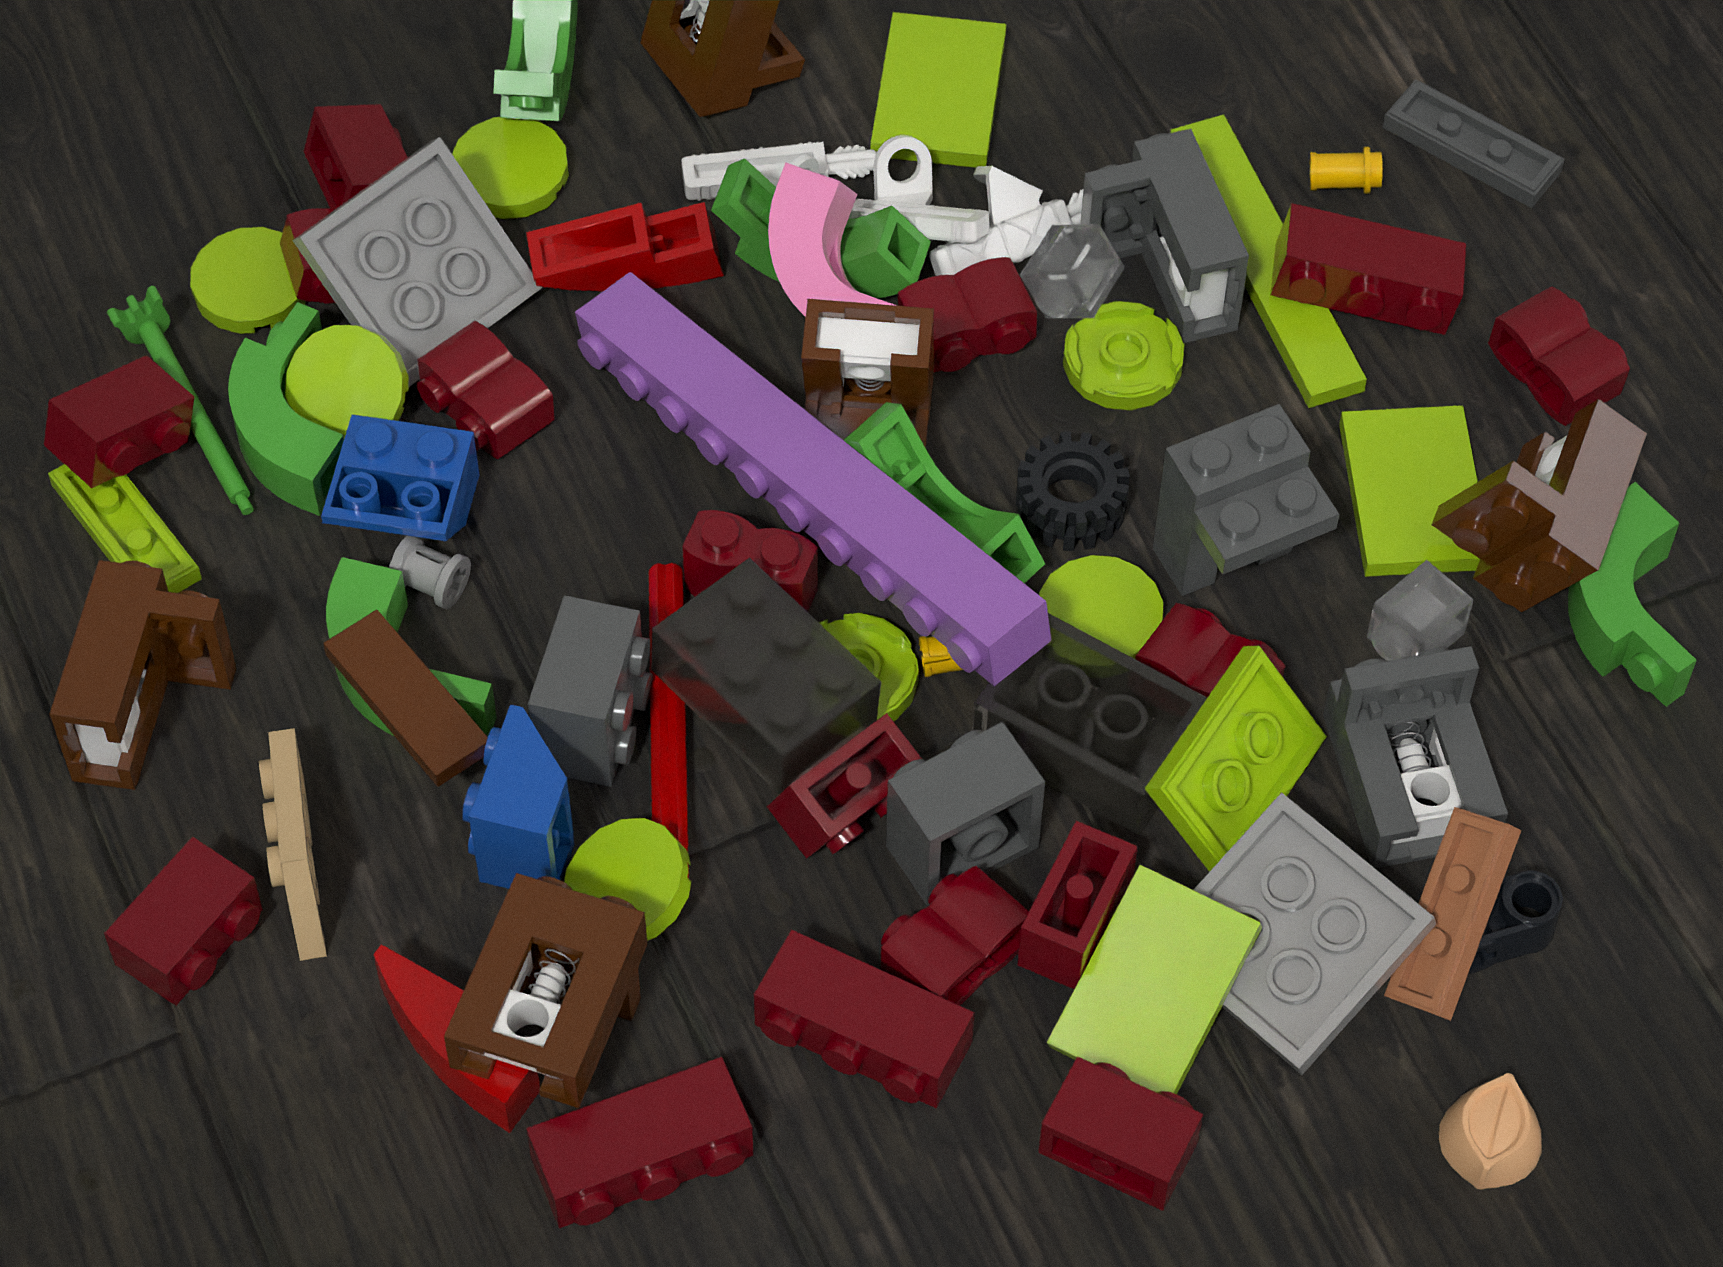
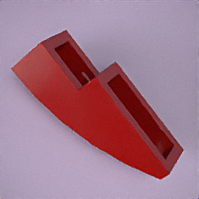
M705 202L648 217L642 203L526 232L533 278L536 285L540 287L604 291L629 272L633 273L652 289L690 284L724 276L715 229Z
M381 944L373 954L380 986L395 1019L416 1052L441 1081L469 1106L511 1133L539 1094L538 1072L500 1060L496 1061L489 1079L450 1068L444 1034L464 990Z

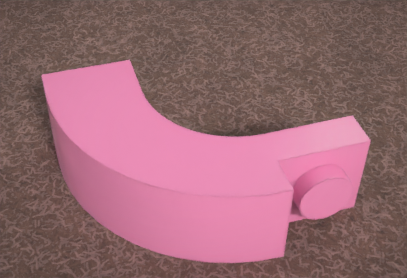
M785 163L771 203L768 236L772 263L776 275L791 302L805 317L807 298L894 305L856 291L848 281L842 267L840 252L842 235L858 194L838 180Z

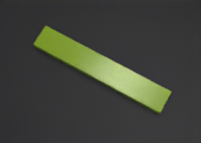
M1220 115L1171 129L1170 133L1192 129L1249 255L1244 287L1308 408L1364 392L1367 378L1329 308L1270 295L1275 246L1283 223L1226 117Z

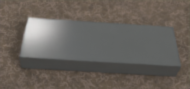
M1417 79L1413 81L1384 117V129L1530 208H1533L1563 169L1564 158Z

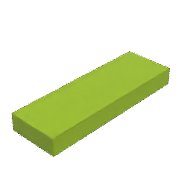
M65 464L48 473L52 487L110 562L140 561L151 567L161 568L168 592L179 593L202 579L197 564L127 475L117 476L94 488H90Z

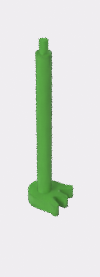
M150 286L147 289L145 299L140 302L133 295L128 296L126 301L129 308L126 310L110 308L107 311L114 327L121 330L130 343H144L154 362L195 397L190 429L230 502L237 504L243 515L252 513L254 509L248 499L250 491L163 334L169 327L170 317L162 304L163 300L155 286Z

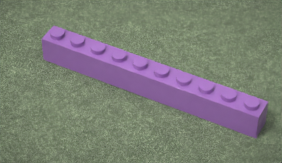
M629 272L575 311L581 334L578 346L585 359L594 368L600 370L604 367L618 379L623 390L633 400L639 401L643 399L656 410L662 422L675 433L682 431L695 441L699 451L713 465L722 463L733 472L740 485L750 496L754 498L762 496L777 509L778 514L788 527L795 532L803 530L815 539L822 552L833 564L837 566L845 564L859 575L866 589L876 599L880 601L888 599L903 611L906 620L916 632L925 637L931 634L947 647L955 663L964 671L971 673L975 670L989 683L996 686L1051 641L1046 600L633 273Z

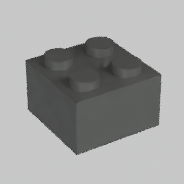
M563 596L528 702V710L532 723L566 778L612 787L618 765H628L631 760L636 740V727L631 726L636 709L646 710L650 700V688L653 680V674L645 672L650 654V639L642 637L639 610Z
M1003 722L983 732L974 730L964 734L953 743L950 749L926 761L923 759L911 761L900 768L893 778L888 780L886 847L927 906L930 905L928 899L931 892L947 875L955 873L959 876L975 865L987 875L1039 848L1045 780Z

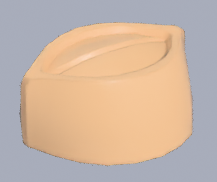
M1506 1073L1463 1094L1446 1111L1440 1123L1439 1142L1443 1156L1450 1166L1476 1189L1482 1190L1512 1185L1526 1178L1536 1167L1541 1156V1129L1537 1116L1518 1086L1514 1076L1510 1073Z

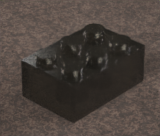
M751 558L745 560L652 628L651 670L779 795L788 786L877 721L881 681Z
M1048 613L1051 641L996 686L988 683L974 702L973 731L980 730L983 732L1003 722L1045 780V784L1139 835L1158 808V805L1145 790V787L1204 704L1207 697Z

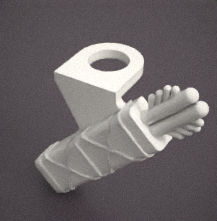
M908 135L892 137L879 148L874 159L875 200L856 199L849 218L862 217L892 205L928 240L968 244L977 242L989 233V211L930 205L933 200L931 155L928 148L921 141ZM901 149L913 150L917 156L916 171L907 180H893L888 173V162L891 156Z
M808 142L807 144L799 143L798 145L770 148L760 147L759 149L750 148V150L742 149L741 151L687 156L682 159L685 195L689 200L698 201L716 198L728 165L744 158L775 187L785 163L827 177L836 174L843 179H848L849 176L856 178L857 175L863 178L865 174L868 175L870 173L869 170H874L876 151L873 149L865 150V147L855 145L853 148L847 146L845 149L840 146L832 154H825L823 142Z
M978 166L973 176L987 185L990 219L989 233L975 243L946 242L947 244L939 245L938 248L931 250L929 258L936 276L955 275L962 269L987 259L1010 257L1014 264L1046 249L1055 248L1058 244H1065L1066 241L1076 237L1074 228L1080 229L1083 189L1080 190L1079 195L1076 192L1073 193L1067 206L1062 199L1043 202L1041 205L1039 199L1042 190L993 166Z

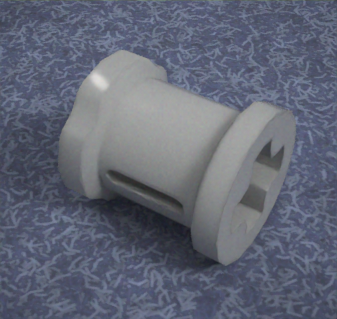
M406 536L396 548L389 568L402 571L405 587L409 586L434 597L435 604L447 610L456 604L462 595L469 579L471 562L468 557L461 554L450 557L425 546L423 538Z

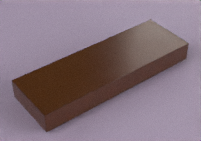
M377 609L323 643L328 659L437 787L484 757L488 737Z

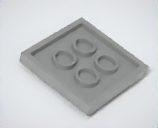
M441 137L427 143L292 240L349 323L386 337L401 354L409 376L408 387L420 379L417 359L474 320L489 328L542 288L536 285L532 271Z
M1282 792L1194 889V891L1261 923L1262 929L1222 1007L1301 1075L1304 1074L1436 926L1433 915Z

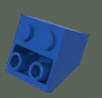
M352 414L322 511V523L447 541L466 525L480 475L474 432Z
M510 704L502 728L493 727L487 738L484 750V765L487 768L481 784L473 782L470 785L463 806V821L469 822L471 828L468 853L475 855L479 882L507 889L510 888L516 873L535 879L548 876L562 881L575 845L567 778L524 708Z

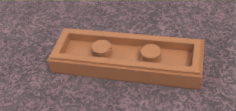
M1454 807L1418 903L1435 917L1436 926L1394 971L1384 996L1451 1021L1520 836V829Z

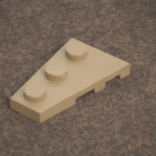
M295 728L268 732L271 759L259 760V769L264 798H274L275 801L263 803V815L268 842L278 841V846L266 847L272 887L285 885L300 961L327 957L325 938L317 905L320 904L311 849L313 843L305 780Z

